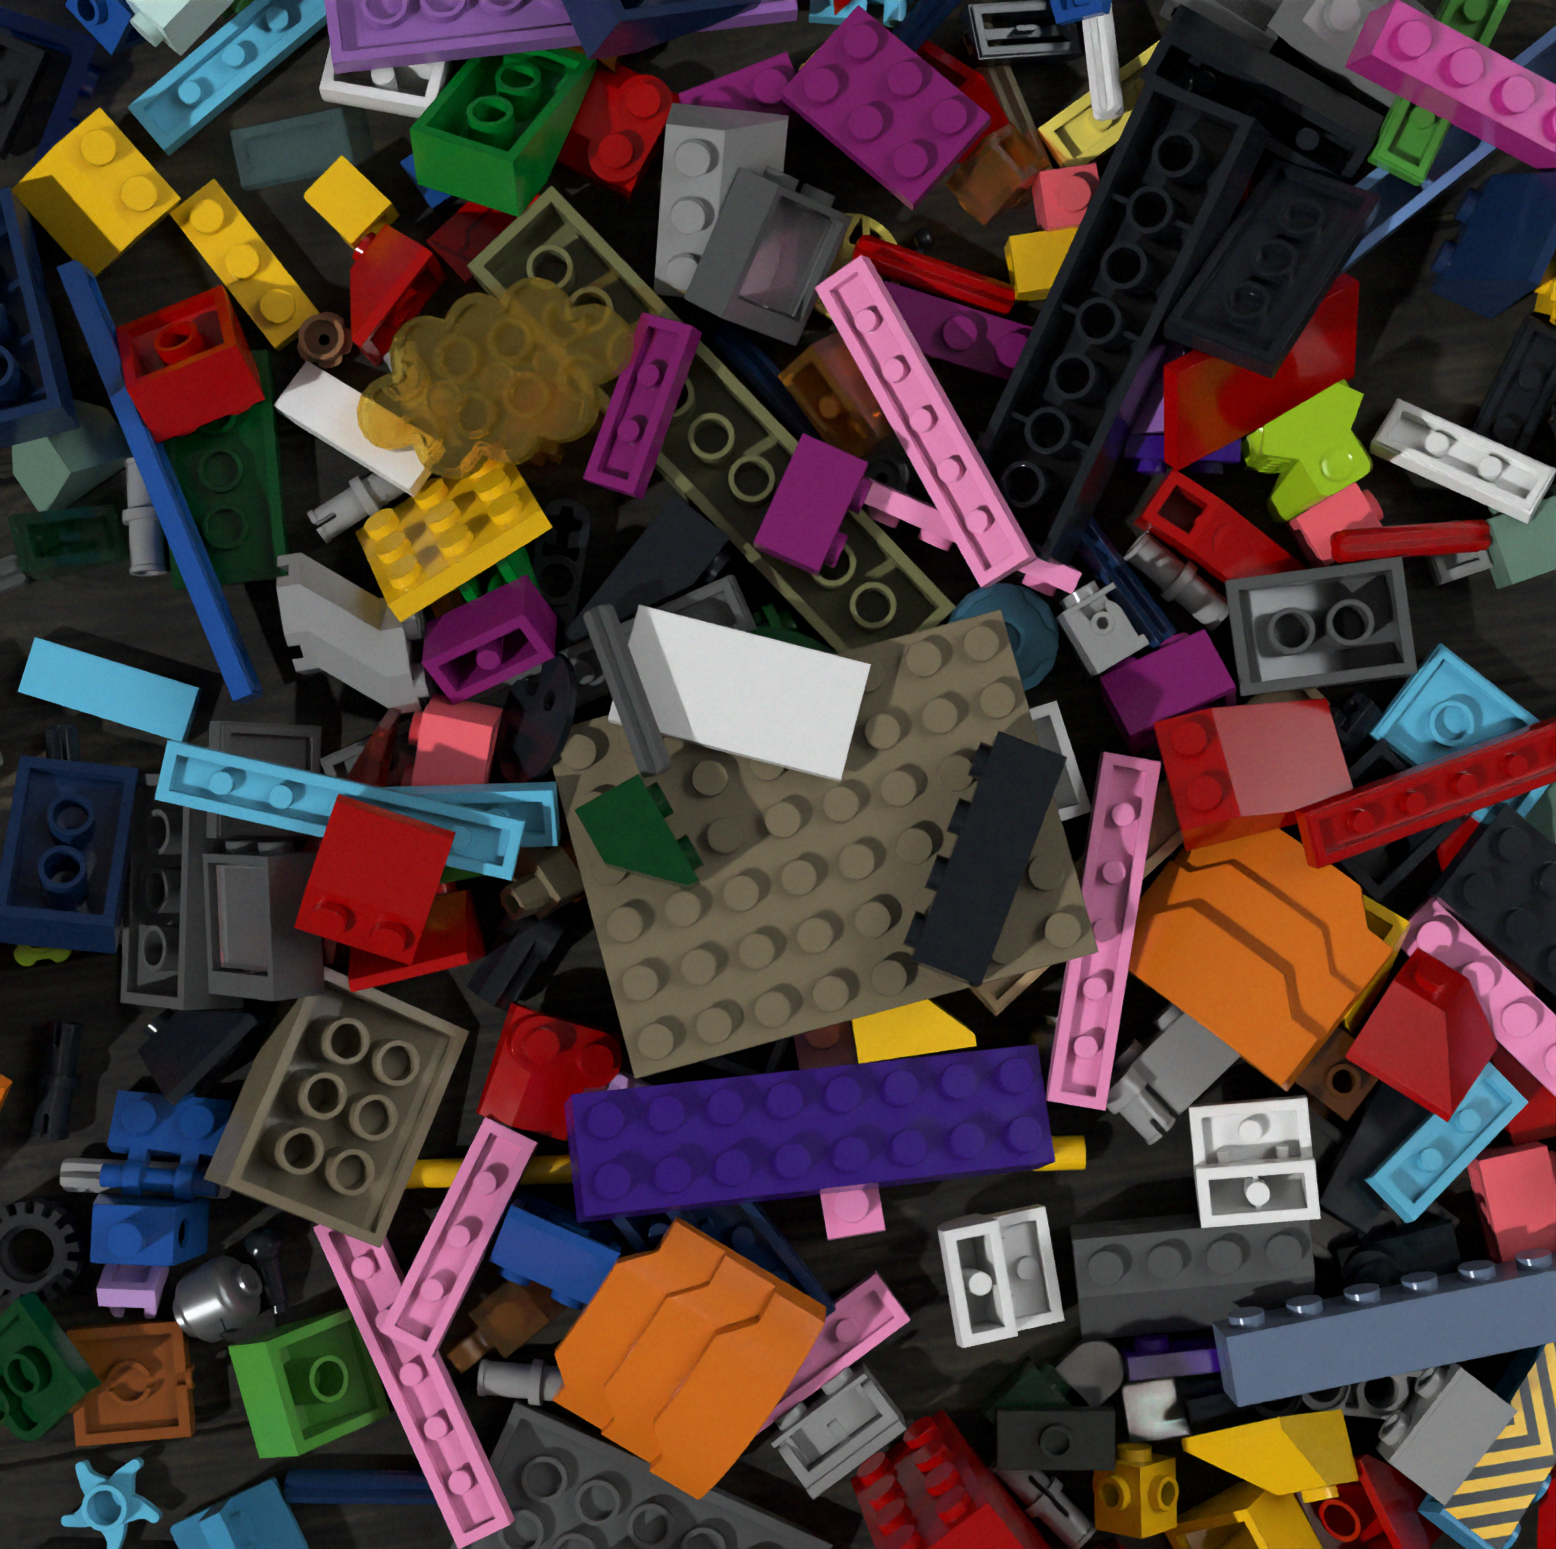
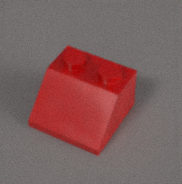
M223 284L116 327L126 390L156 443L172 437L189 435L201 425L226 415L243 413L253 404L265 400L257 365Z
M338 794L305 889L294 928L412 965L456 832Z

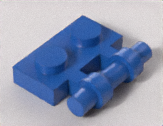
M118 1090L107 1146L111 1152L127 1153L129 1155L124 1165L105 1163L102 1165L99 1176L100 1186L121 1188L122 1194L142 1196L144 1191L173 1193L174 1199L194 1201L196 1195L217 1197L221 1185L204 1179L206 1173L201 1172L203 1160L211 1161L234 1109L233 1101L193 1097L173 1106L163 1094ZM151 1156L181 1158L176 1170L150 1168Z

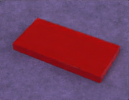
M1346 273L1337 277L1273 379L1198 350H1193L1165 364L1164 462L1179 471L1264 426L1343 379L1346 382L1355 377L1359 281Z

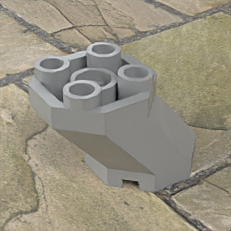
M301 552L277 556V567L288 572L286 576L277 577L276 582L284 636L288 647L300 645L303 658L292 659L296 672L310 674L325 671L399 715H414L416 710L423 712L427 706V701H430L434 694H438L436 681L422 664L421 644H424L427 623L424 610L418 611L400 623L389 608L385 598H377Z

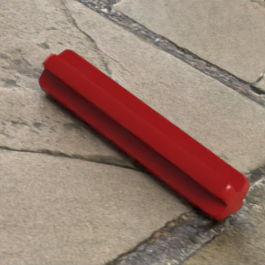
M862 235L855 244L852 261L860 255L869 257L881 276L1000 317L1009 314L1014 305L1015 291L1014 286L870 235Z
M1483 519L1345 529L1334 532L1330 537L1331 556L1338 563L1370 561L1400 556L1407 558L1478 552L1480 550H1487L1492 542L1490 526Z

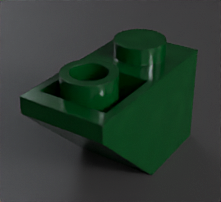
M637 774L575 809L576 814L608 868L687 890L700 885L694 871L704 866L687 834L675 839L665 821V818L674 814V811L657 782L646 787L640 775Z

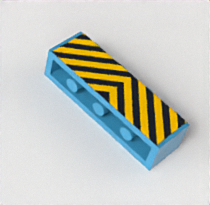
M1556 1342L1517 1351L1493 1389V1392L1516 1409L1517 1413L1445 1506L1427 1493L1417 1509L1420 1514L1466 1549H1509L1520 1533L1521 1525L1518 1522L1528 1506L1538 1501L1551 1483V1475L1549 1473L1556 1463Z

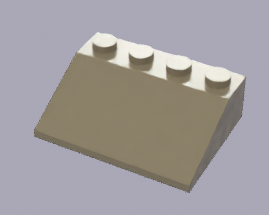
M323 966L325 995L280 1000L204 1179L381 1248L470 1031L374 988L351 993L348 976Z

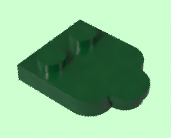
M33 1290L17 1298L0 1316V1426L8 1427L16 1437L24 1441H35L58 1427L102 1383Z

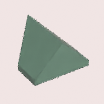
M73 399L80 428L12 446L13 474L44 520L48 521L124 468V460L133 457L123 430L109 409Z

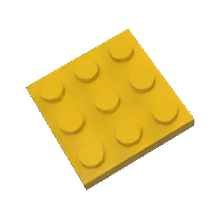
M500 441L490 448L483 447L475 450L464 459L460 467L444 477L427 480L415 497L408 498L392 509L385 508L374 513L367 519L364 527L355 533L389 608L401 623L553 527Z

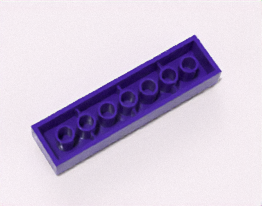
M1038 1044L571 1094L564 1103L577 1223L1035 1170L1055 1162Z

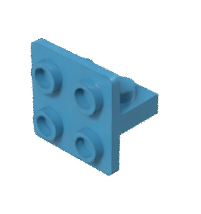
M270 1477L175 1522L170 1529L178 1549H309L288 1502L285 1501L282 1488L275 1477Z

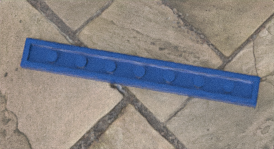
M77 260L60 265L56 268L233 702L242 704L263 697L262 693H264V690L163 442L156 443L126 390L116 327L94 273Z

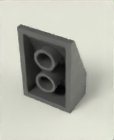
M1402 556L1225 581L1240 697L1400 678L1418 673Z

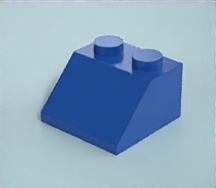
M522 1189L509 1208L489 1261L500 1266L498 1274L505 1279L523 1286H529L531 1280L553 1289L550 1296L554 1300L568 1307L582 1310L584 1303H589L616 1262L626 1238L621 1232L596 1221L577 1223L576 1212Z

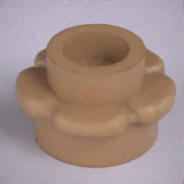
M322 312L306 319L298 331L299 342L297 343V349L300 356L305 361L318 363V366L324 369L333 368L341 364L343 355L348 354L353 346L351 330L345 328L343 318L332 312ZM323 335L329 336L330 342L328 345L320 344V338Z

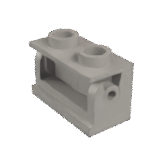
M1092 581L1059 602L1064 612L1055 618L1058 629L1088 678L1103 672L1150 644L1144 633L1139 636L1137 635L1122 608L1115 602L1108 600L1105 596L1116 588L1114 583L1100 590L1095 581Z
M863 1361L853 1369L846 1366L834 1378L821 1385L823 1391L806 1404L803 1401L797 1403L791 1410L776 1419L775 1424L777 1426L771 1430L772 1446L775 1448L780 1445L778 1451L812 1499H815L906 1430L903 1414Z
M1457 1363L1427 1368L1422 1372L1414 1387L1415 1392H1417L1403 1411L1400 1409L1396 1410L1386 1419L1378 1434L1381 1440L1375 1447L1391 1465L1444 1506L1517 1413L1516 1409Z

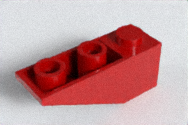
M1174 468L1164 475L1133 522L1134 525L1143 531H1150L1151 535L1187 560L1192 561L1224 584L1226 580L1308 569L1227 503Z

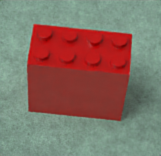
M943 1409L932 1417L925 1416L915 1421L906 1430L900 1442L885 1453L878 1452L870 1456L860 1465L857 1475L850 1479L875 1549H1053Z

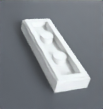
M309 361L305 362L273 405L280 415L415 497L447 453L443 443Z
M1401 399L1396 400L1370 445V453L1526 524L1530 522L1556 475V468Z

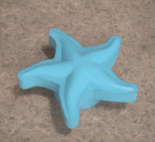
M141 1457L134 1458L118 1469L111 1477L93 1470L87 1459L78 1462L75 1465V1469L85 1497L79 1510L67 1513L62 1517V1525L65 1527H92L95 1530L101 1531L105 1536L107 1549H121L126 1537L128 1522L146 1519L151 1523H156L162 1519L163 1513L158 1507L145 1497L135 1493L136 1473L144 1465V1460Z

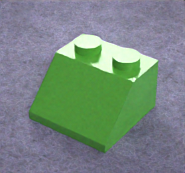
M349 1306L274 1327L228 1346L259 1458L300 1456L391 1415L380 1375Z

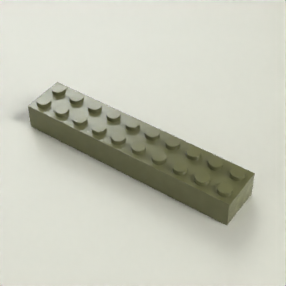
M552 185L467 265L476 282L604 415H606L642 312L683 323ZM700 340L656 461V470L701 516L730 538L732 549L813 634L836 654L937 627L952 613L956 606L863 509H861L859 514L848 510L839 532L849 536L835 568L824 564L818 577L754 548L753 541L798 442Z

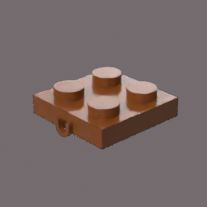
M175 1318L73 1326L66 1331L67 1337L102 1383L73 1411L76 1447L183 1438L194 1435L196 1432L193 1389L196 1388V1382L192 1380V1373L195 1370V1365H191L189 1336L181 1329Z

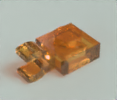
M506 1280L470 1310L468 1315L478 1327L450 1350L447 1357L461 1374L476 1363L493 1346L497 1348L504 1358H507L550 1322L551 1318L525 1286Z

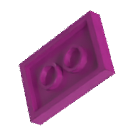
M859 5L780 92L783 102L912 211L917 208L991 125V116Z

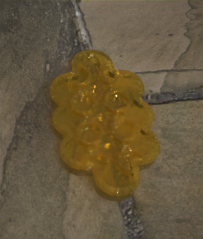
M539 277L519 280L509 286L500 300L480 292L466 294L456 300L444 320L428 315L415 317L401 326L394 335L390 347L392 373L371 382L361 394L357 407L358 425L364 437L374 446L395 453L415 450L421 464L435 475L451 480L464 479L475 474L489 458L506 465L522 464L534 456L544 438L564 443L575 441L589 432L596 423L600 410L597 385L606 383L619 376L630 363L634 350L633 333L627 321L611 308L599 304L581 305L574 308L573 303L564 290L552 281Z

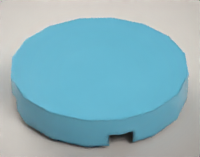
M997 583L989 588H979L967 594L952 611L948 623L1001 609L1023 689L1026 691L1038 685L1053 668L1059 648L1058 624L1049 605L1031 589L1009 583Z

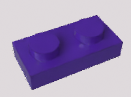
M1130 434L1117 464H1132L1133 474H1166V468L1170 465L1164 462V435ZM1241 438L1188 465L1189 475L1197 477L1224 476V468H1231L1240 462Z

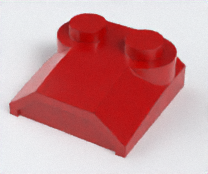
M619 64L615 73L597 66L556 163L631 203L665 141L666 121L672 103H680L679 95L670 91L667 85L655 76L640 75Z
M511 1002L476 1112L479 1115L515 1128L568 1141L564 1103L571 1094L606 1091L608 1083L617 1076L621 1068L622 1051L620 1045L623 1035L615 1030Z

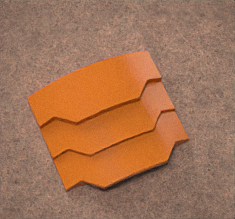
M1278 828L1187 852L1185 847H1183L1175 859L1167 863L1139 900L1128 973L1146 987H1151L1287 1092L1395 951L1368 929L1361 886L1331 864L1319 869L1308 866L1303 844Z
M676 1216L654 1250L617 1258L581 1315L556 1347L554 1355L563 1382L554 1393L552 1401L602 1430L601 1435L649 1462L650 1472L699 1500L717 1484L736 1462L786 1392L825 1324L826 1306Z

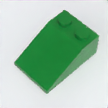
M565 48L468 59L409 129L417 184L520 217L546 184L596 72L597 59L588 60L586 55Z

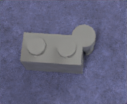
M1171 1002L1163 1007L1153 1018L1152 1023L1157 1028L1141 1043L1136 1038L1130 1040L1115 1054L1113 1062L1115 1068L1111 1074L1106 1108L1112 1114L1119 1112L1140 1133L1148 1145L1155 1143L1162 1137L1155 1127L1158 1129L1163 1128L1167 1132L1174 1125L1175 1117L1186 1110L1240 1057L1231 1047Z

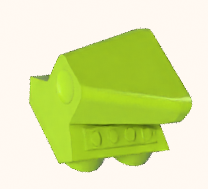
M1345 379L1333 384L1265 424L1241 442L1242 470L1258 471L1265 474L1280 473L1266 500V509L1271 519L1277 524L1287 523L1365 477L1373 469L1371 457L1364 445L1351 430L1364 394L1350 388Z

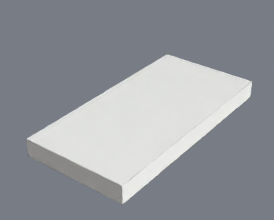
M643 605L638 606L628 646L661 736L841 782L871 664ZM612 701L608 721L622 726L614 701Z

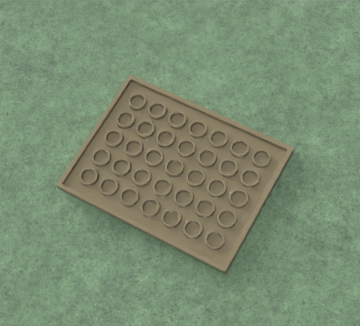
M1001 609L833 654L871 664L841 782L662 736L671 761V768L656 776L644 778L638 770L623 726L610 723L608 721L609 715L572 725L565 746L552 768L635 1079L973 987L909 962L914 948L903 945L916 910L927 914L935 892L925 888L937 854L947 858L950 855L957 835L946 830L958 799L971 800L978 779L968 776L980 742L992 745L998 731L1040 746ZM637 774L640 775L646 787L657 782L674 811V814L665 818V821L675 839L687 834L704 866L694 871L700 885L687 890L608 868L576 814L575 809ZM1054 794L982 984L1099 952Z

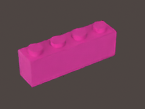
M1393 0L1369 13L1346 62V68L1411 103L1434 113L1436 116L1450 121V123L1543 173L1556 171V84L1400 0Z

